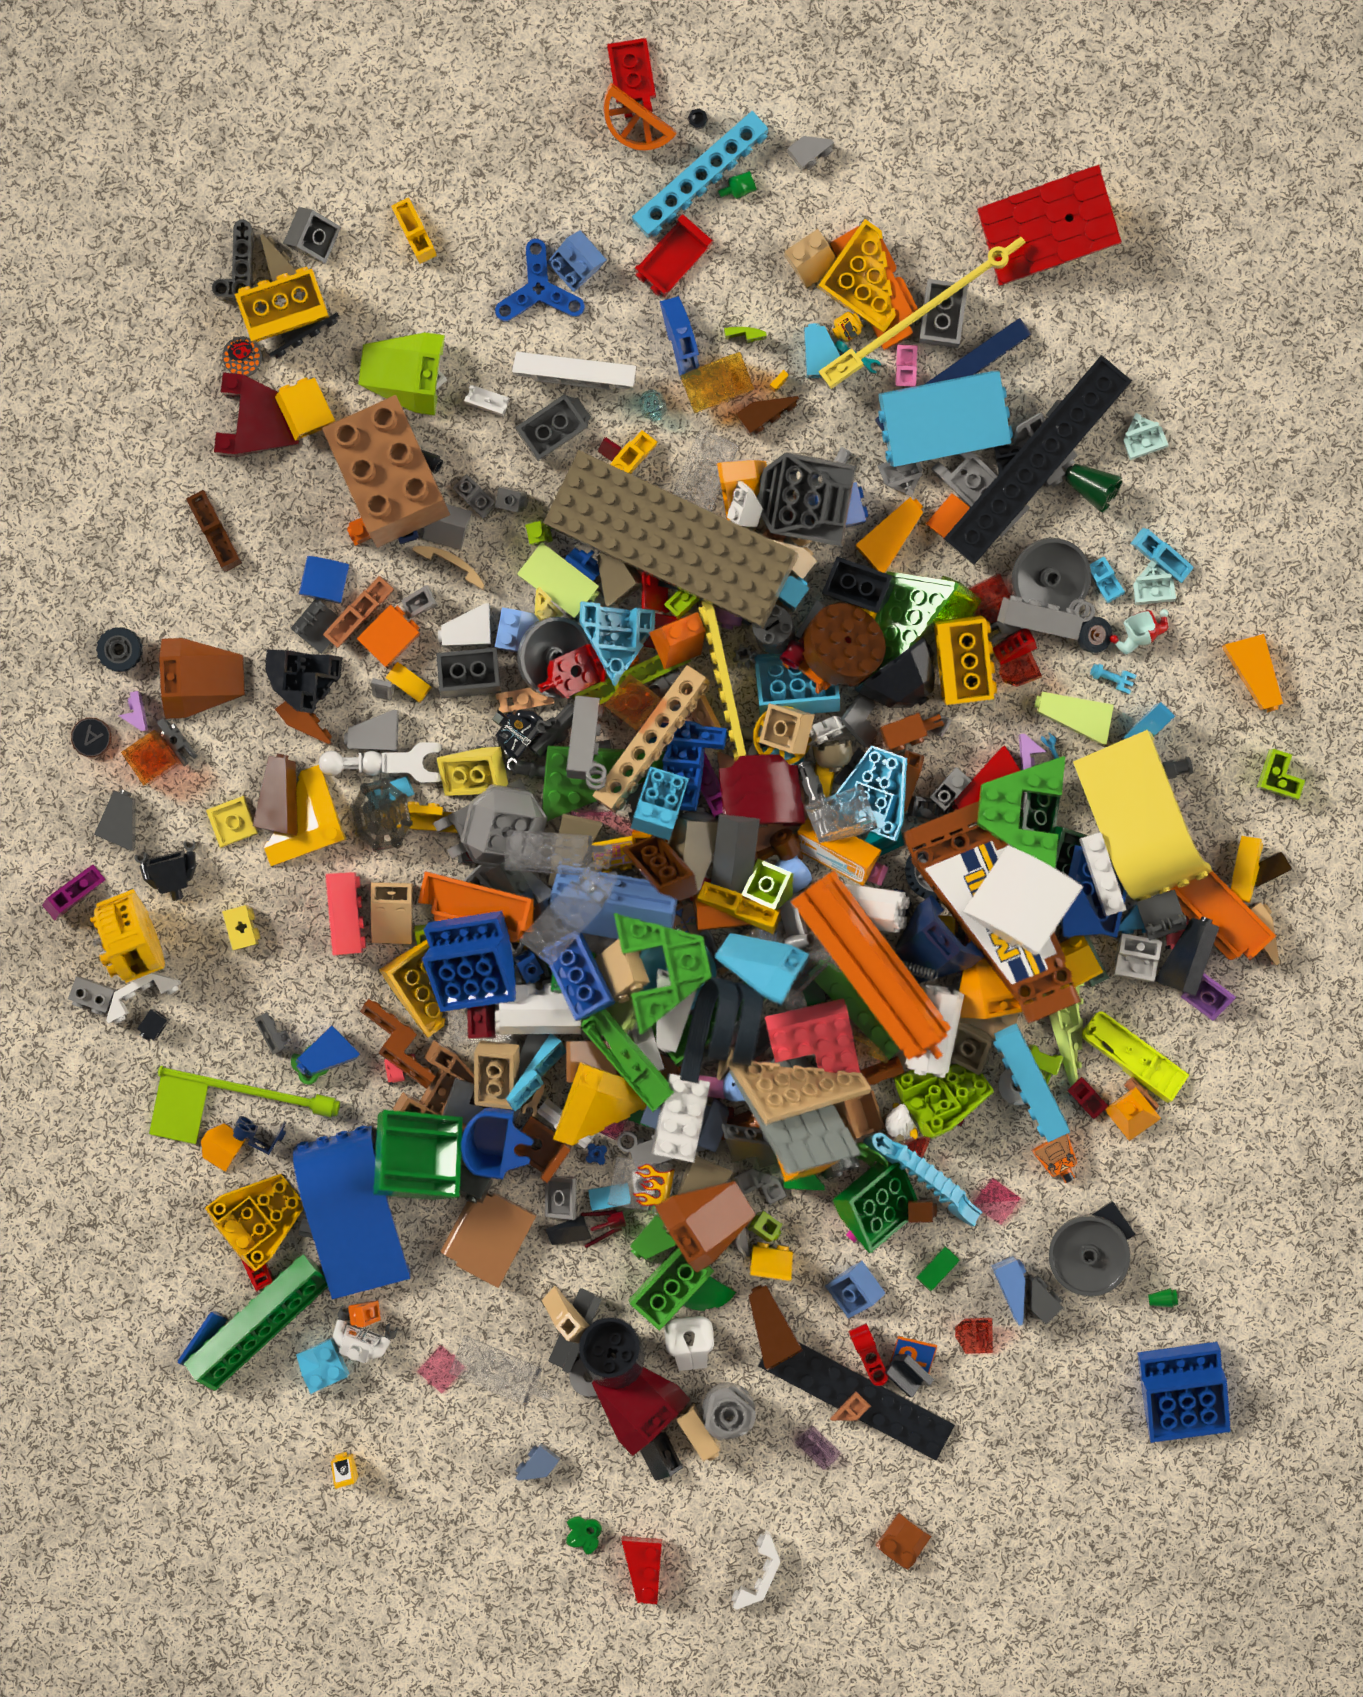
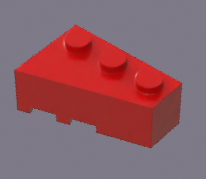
M622 1536L621 1541L637 1603L657 1604L662 1539Z

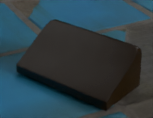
M1282 852L1259 862V871L1254 887H1259L1292 870L1291 865Z

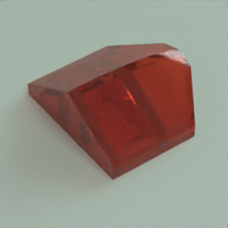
M1032 652L1000 666L999 673L1003 682L1015 687L1042 678Z
M965 1318L955 1326V1338L962 1346L965 1354L993 1353L992 1318Z

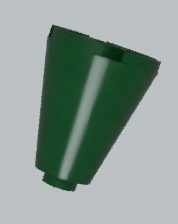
M1076 463L1068 467L1064 475L1066 476V482L1101 513H1104L1109 508L1110 504L1108 503L1112 498L1115 499L1123 482V478L1118 475Z

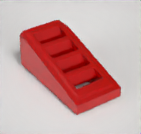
M1023 628L995 646L993 653L1000 665H1003L1036 650L1037 646L1030 630ZM1004 650L1006 655L1003 656L1001 651Z
M241 1259L256 1292L275 1280L267 1263L259 1268H263L264 1271L255 1276L253 1273L255 1271ZM266 1275L267 1279L258 1283L257 1279Z

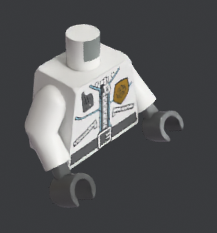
M342 1305L338 1312L340 1320H337L333 1333V1339L340 1346L339 1353L349 1357L351 1360H357L362 1363H367L370 1359L382 1357L391 1343L390 1339L396 1337L398 1327L394 1331H389L391 1324H387L385 1337L362 1327L357 1328V1325L345 1322L349 1318V1311L344 1313L342 1310L344 1305Z

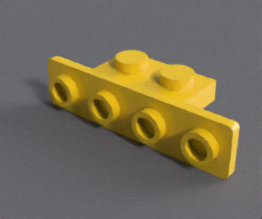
M409 801L408 804H403L402 808L384 807L382 826L437 831L433 823L454 812H444L443 807L436 803H428V806L420 805L419 802ZM454 825L440 831L458 833Z

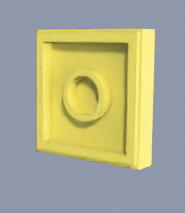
M244 796L206 810L220 848L258 834L257 828L253 826L254 821Z

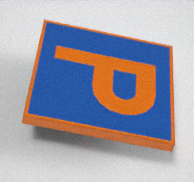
M898 1336L890 1363L896 1354H909L929 1374L937 1345Z

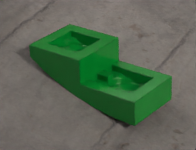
M945 1246L916 1276V1279L929 1291H932L960 1260Z

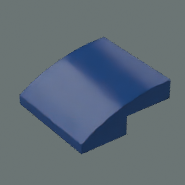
M307 556L299 595L340 604L349 564L321 557Z

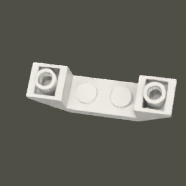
M150 973L114 992L106 1019L107 1022H114L116 1025L126 1019L125 1015L129 1012L122 998L126 1001L136 995L135 991L141 988L144 991L152 987V982L154 981L161 994L167 992L170 995L179 990L177 986L182 984L181 981L156 973Z
M767 1530L764 1535L760 1534L756 1545L759 1546L758 1552L770 1557L771 1560L767 1559L762 1570L765 1573L762 1578H758L754 1589L757 1590L756 1592L744 1586L734 1591L731 1599L734 1602V1609H740L764 1600L779 1567L780 1558L772 1536Z

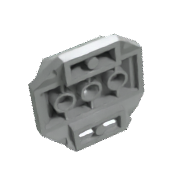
M491 784L484 792L470 802L461 842L474 863L497 866L512 857L516 865L523 864L538 856L548 817L529 790ZM505 827H509L508 831L502 834V830Z

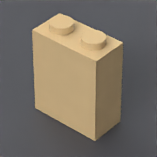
M619 939L595 958L614 1001L619 1003L627 1002L630 1000L632 993L641 991L649 983L639 951L622 954Z
M693 1403L677 1415V1422L703 1462L707 1459L711 1461L719 1455L720 1443L706 1430L703 1417Z

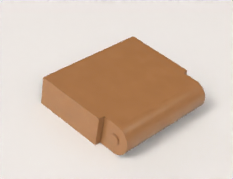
M495 1192L493 1195L487 1193L483 1203L477 1201L475 1204L467 1200L440 1252L457 1262L455 1266L499 1288L537 1214Z

